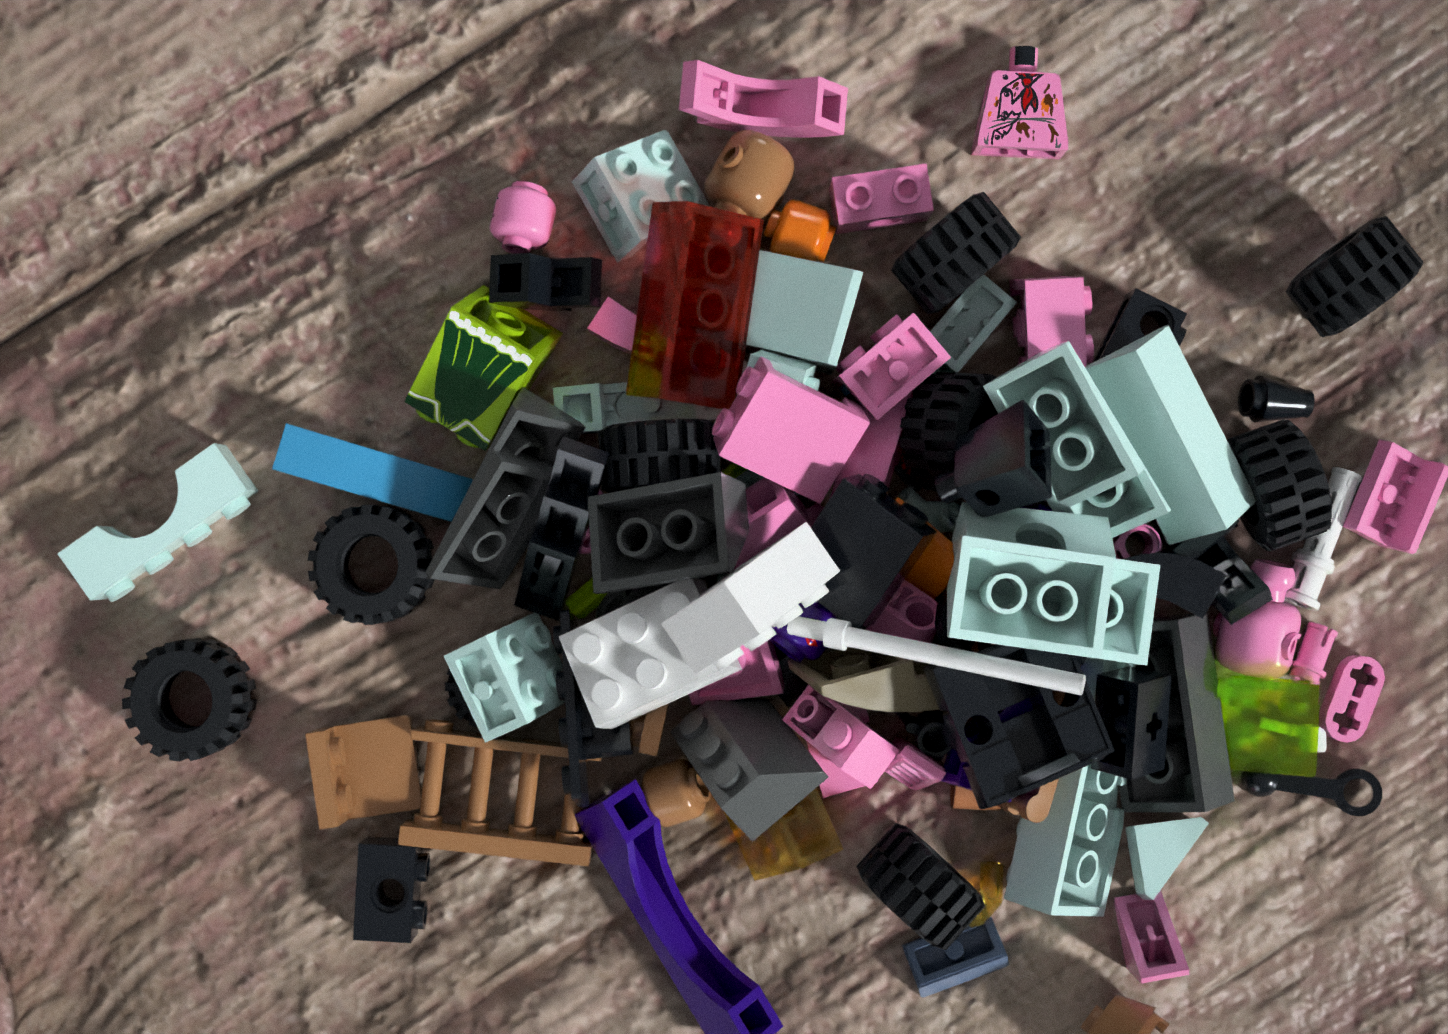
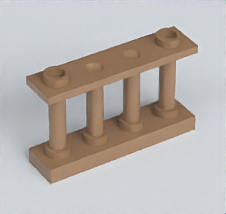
M426 719L425 726H418L411 730L410 740L428 743L420 812L414 814V820L407 819L400 825L398 845L589 867L593 847L588 839H583L584 832L580 831V825L574 815L582 810V807L576 805L571 798V794L564 795L561 829H556L555 836L537 834V827L532 826L540 756L549 755L569 758L568 747H562L561 742L505 735L485 743L481 733L453 730L454 722L437 719ZM447 744L475 747L467 818L461 820V825L442 823L443 816L438 815ZM494 749L522 752L514 824H509L508 830L489 828L490 822L486 820ZM602 758L587 759V760H586V766H587V761H588V760L601 761Z

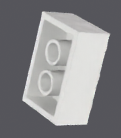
M805 522L737 567L732 573L726 575L663 621L661 625L695 674L713 663L718 671H720L744 654L740 648L742 645L746 649L749 648L750 651H753L776 635L774 627L780 629L800 616L803 610L798 604L802 603L804 608L826 595L829 589L825 583L838 574L840 570L808 523Z
M695 578L674 582L559 636L595 728L614 729L742 670L738 659H736L720 671H718L713 663L695 674L661 625L663 621L707 590L703 580Z

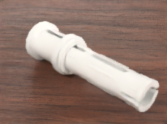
M1333 467L1328 482L1332 502L1330 528L1327 532L1307 538L1303 549L1298 548L1291 557V560L1294 562L1295 582L1286 592L1284 601L1311 611H1318L1321 605L1317 601L1326 575L1333 574L1335 568L1333 565L1334 561L1330 558L1359 483L1363 479L1361 475L1344 468Z

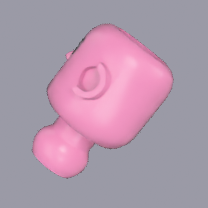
M1256 559L1250 568L1269 587L1273 600L1232 625L1219 613L1213 624V634L1217 637L1215 653L1220 665L1231 671L1256 678L1278 679L1289 671L1297 639L1301 637V634H1299L1301 627L1300 612L1294 605L1284 601L1286 592L1295 582V572L1292 566L1270 560Z

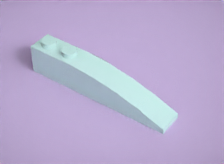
M1087 657L1084 664L1081 665L1083 674L1086 675V681L1094 701L1097 674L1128 666L1135 667V664ZM1091 764L1059 778L1049 814L1044 821L1033 823L1021 817L1017 824V840L1012 863L1007 871V887L1004 899L1048 915L1104 917L1124 824V809L1117 808L1118 785H1126L1127 778L1091 769Z

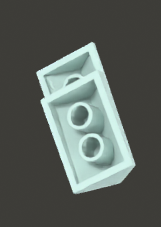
M1165 325L1085 367L1171 509L1169 513L1156 518V522L1169 545L1227 530L1256 502L1251 487L1169 325Z
M1069 341L1041 351L983 386L998 414L1024 399L1049 429L1052 497L1046 500L1052 511L1108 517L1112 538L1171 511Z
M962 535L947 585V637L1147 666L1160 565Z

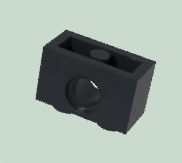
M366 837L358 844L353 940L411 943L417 936L418 929H425L428 904L427 901L420 900L421 882H427L429 878L430 853H423V848L398 845L399 838ZM385 879L399 881L404 888V898L401 900L388 898L383 891V881Z

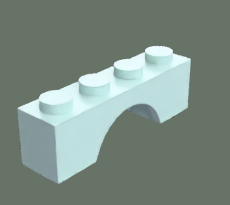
M213 443L175 470L178 485L175 508L169 519L153 533L135 538L125 535L113 527L96 526L57 553L90 601L108 598L110 602H114L135 588L132 580L145 571L149 575L160 571L174 560L171 555L173 551L185 543L188 547L198 544L212 533L209 526L223 516L227 520L232 519L251 505L248 498L257 493L258 490L226 445Z

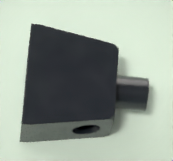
M1024 399L958 438L955 442V468L935 478V487L939 497L946 504L963 498L982 517H989L1052 497L1050 431Z

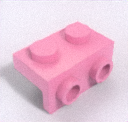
M1379 440L1343 527L1380 547L1410 554L1416 553L1447 480L1448 466L1440 462L1424 460L1394 442Z

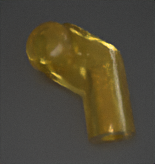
M995 861L980 862L978 892L982 896L985 908L970 923V927L983 925L1001 906L1003 901L1004 863Z

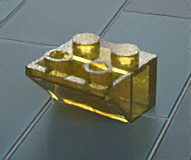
M817 788L754 841L724 812L754 881L802 869L844 850Z

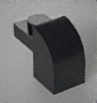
M532 253L491 255L489 303L512 308L542 311H571V308L600 307L602 260L594 257L551 259Z

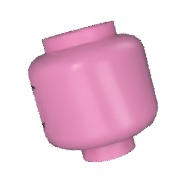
M516 181L512 183L511 187L499 191L490 222V231L494 238L502 243V249L508 253H530V250L541 249L547 245L550 239L556 206L553 200L548 197L547 190L542 186L526 181Z

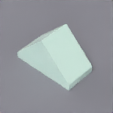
M1198 817L1125 827L1135 891L1143 900H1154L1209 824L1205 819Z

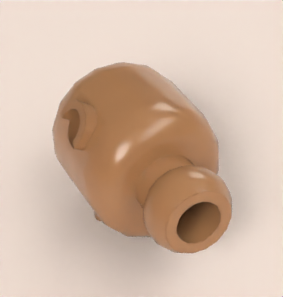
M740 130L732 135L725 143L704 183L705 195L715 206L711 211L705 213L700 220L699 232L702 237L720 248L729 250L740 243L744 222L761 223L768 219L771 212L782 203L784 193L794 175V160L790 152L773 138L754 130Z

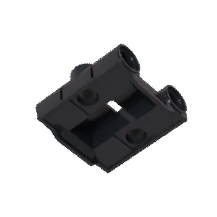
M998 644L976 652L1083 674L1075 655ZM933 664L923 668L939 710H947V712L942 714L944 720V739L948 746L957 752L960 762H967L962 767L979 809H986L1007 802L1021 794L1095 763L1115 751L1087 681H1085L1082 695L1065 692L1064 701L1059 705L1053 698L1052 689ZM1025 699H1030L1033 707L1032 710L1001 722L998 711ZM970 717L976 720L980 730L979 737L974 743L967 739L964 731L965 724Z

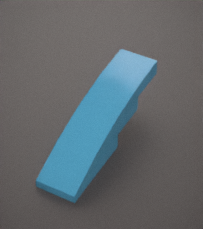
M287 423L272 467L276 471L452 522L473 481L471 478Z

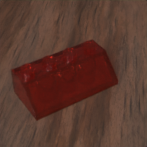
M690 201L652 203L625 395L722 410L724 408L730 409L738 395L736 387L742 375L764 220Z

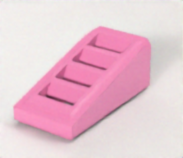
M902 737L894 738L892 744L900 751L884 772L913 790H921L942 781L946 772L941 764L931 756L922 753L919 748Z

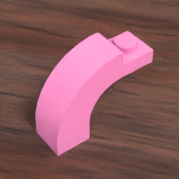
M699 60L683 62L679 110L697 116V123L732 132L754 130L767 136L790 138L844 135L848 88L819 76L793 80H767L745 77Z

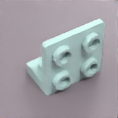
M666 130L594 157L572 181L617 263L632 257L651 238L702 217L711 210L703 192L669 132Z
M536 612L444 655L485 743L524 726L565 703V700H559L556 688V672L563 671V664L555 651L548 628L543 624L539 614Z

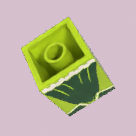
M483 285L451 307L404 402L415 408L417 414L426 421L440 423L455 432L457 438L464 444L486 451L491 446L522 387L530 390L563 333L524 309L489 303V288Z

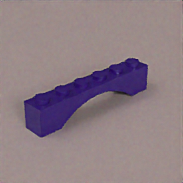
M636 779L606 792L590 803L589 806L574 814L704 1034L777 1033L783 1027V1024L760 986L741 972L717 948L703 931L684 901L667 862L662 841L660 819L655 817L650 811L644 792Z

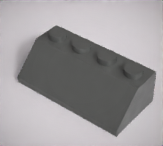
M1206 613L1203 619L1195 614L1153 618L1147 666L1135 664V667L1171 675L1165 768L1139 778L1127 779L1126 785L1119 786L1122 809H1124V812H1208L1235 801L1209 616Z

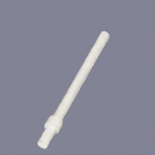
M798 616L788 623L787 626L788 634L823 641L824 647L845 651L847 647L1076 695H1082L1085 687L1086 675L854 628L850 621L829 618L825 622Z

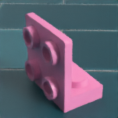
M912 313L904 321L896 314L870 336L875 343L872 348L866 352L860 345L837 364L835 370L840 375L831 383L836 389L845 385L872 419L877 421L947 362L951 356L915 313Z

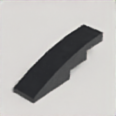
M563 437L557 450L549 485L542 499L536 528L528 545L514 606L536 612L539 615L557 621L559 620L560 611L563 609L589 527L588 497L598 495L609 452Z

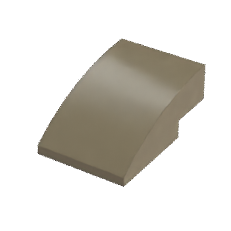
M847 647L845 651L832 648L826 649L821 657L814 661L805 658L801 663L792 659L788 660L789 669L819 694L845 705L884 712H921L939 709L923 670L924 667L930 665L928 663Z

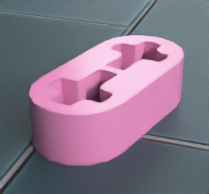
M1351 655L1341 660L1336 667L1318 716L1319 727L1325 730L1326 736L1348 743L1356 741L1366 731L1385 680L1384 670L1375 659ZM1365 665L1363 673L1370 676L1367 684L1359 683L1352 696L1356 680L1350 677V672L1352 669L1360 670ZM1349 701H1351L1346 716L1353 720L1350 728L1342 727L1338 733L1339 724L1333 721V716L1335 713L1343 714Z

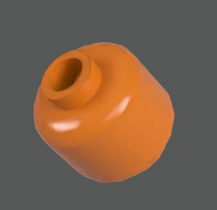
M792 199L785 204L782 212L778 210L771 212L763 236L772 239L770 245V252L824 263L837 227L830 225L831 216L826 210Z

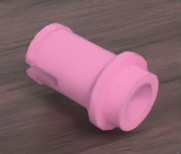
M1308 622L1307 630L1296 659L1292 660L1290 666L1292 669L1289 676L1301 682L1317 686L1319 679H1324L1327 675L1323 668L1338 632L1333 629L1327 631L1328 627Z

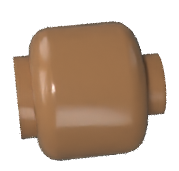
M676 759L650 768L642 778V791L644 792L647 805L653 815L660 819L661 827H671L700 817L704 812L706 802L710 801L711 798L710 791L692 764L686 759Z

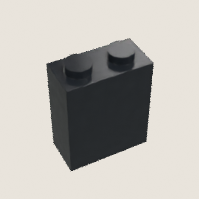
M858 474L843 478L811 527L840 570L838 574L825 583L829 592L817 601L838 618L850 621L852 627L866 629L874 625L937 533L936 530L926 524L928 517L921 510L908 503L899 504L887 495L889 488L882 481L869 474H864L863 476Z

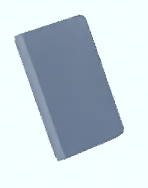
M990 913L976 917L947 950L934 947L923 938L902 945L922 998L1009 965L1008 955Z

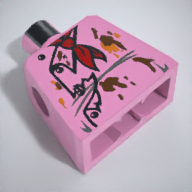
M1015 46L1010 48L1009 71H992L985 86L971 155L1060 160L1068 150V136L1060 76L1056 73L1037 72L1038 49L1036 47Z

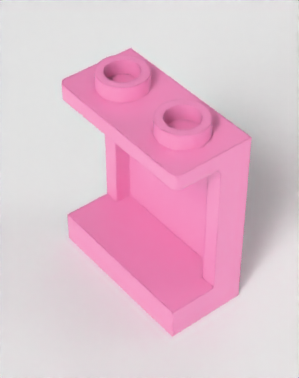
M761 356L754 368L749 366L742 373L736 387V393L738 394L729 410L724 408L719 413L714 422L712 435H714L718 455L821 504L870 424V421L860 404L846 397L843 398L842 402H839L776 371L770 360Z

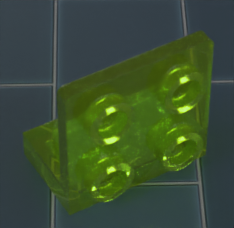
M1229 674L1219 676L1217 697H1221L1230 770L1314 777L1317 772L1321 681L1282 678L1263 679Z

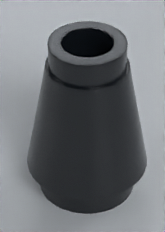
M1261 375L1257 376L1254 380H1245L1238 396L1240 414L1243 417H1249L1252 422L1300 417L1308 418L1312 414L1315 404L1314 394L1311 390Z

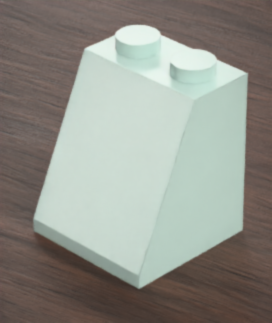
M750 248L746 260L738 258L736 261L730 286L737 287L738 291L734 305L724 304L717 331L725 333L724 345L751 353L761 349L815 363L817 364V372L832 375L838 364L863 272Z

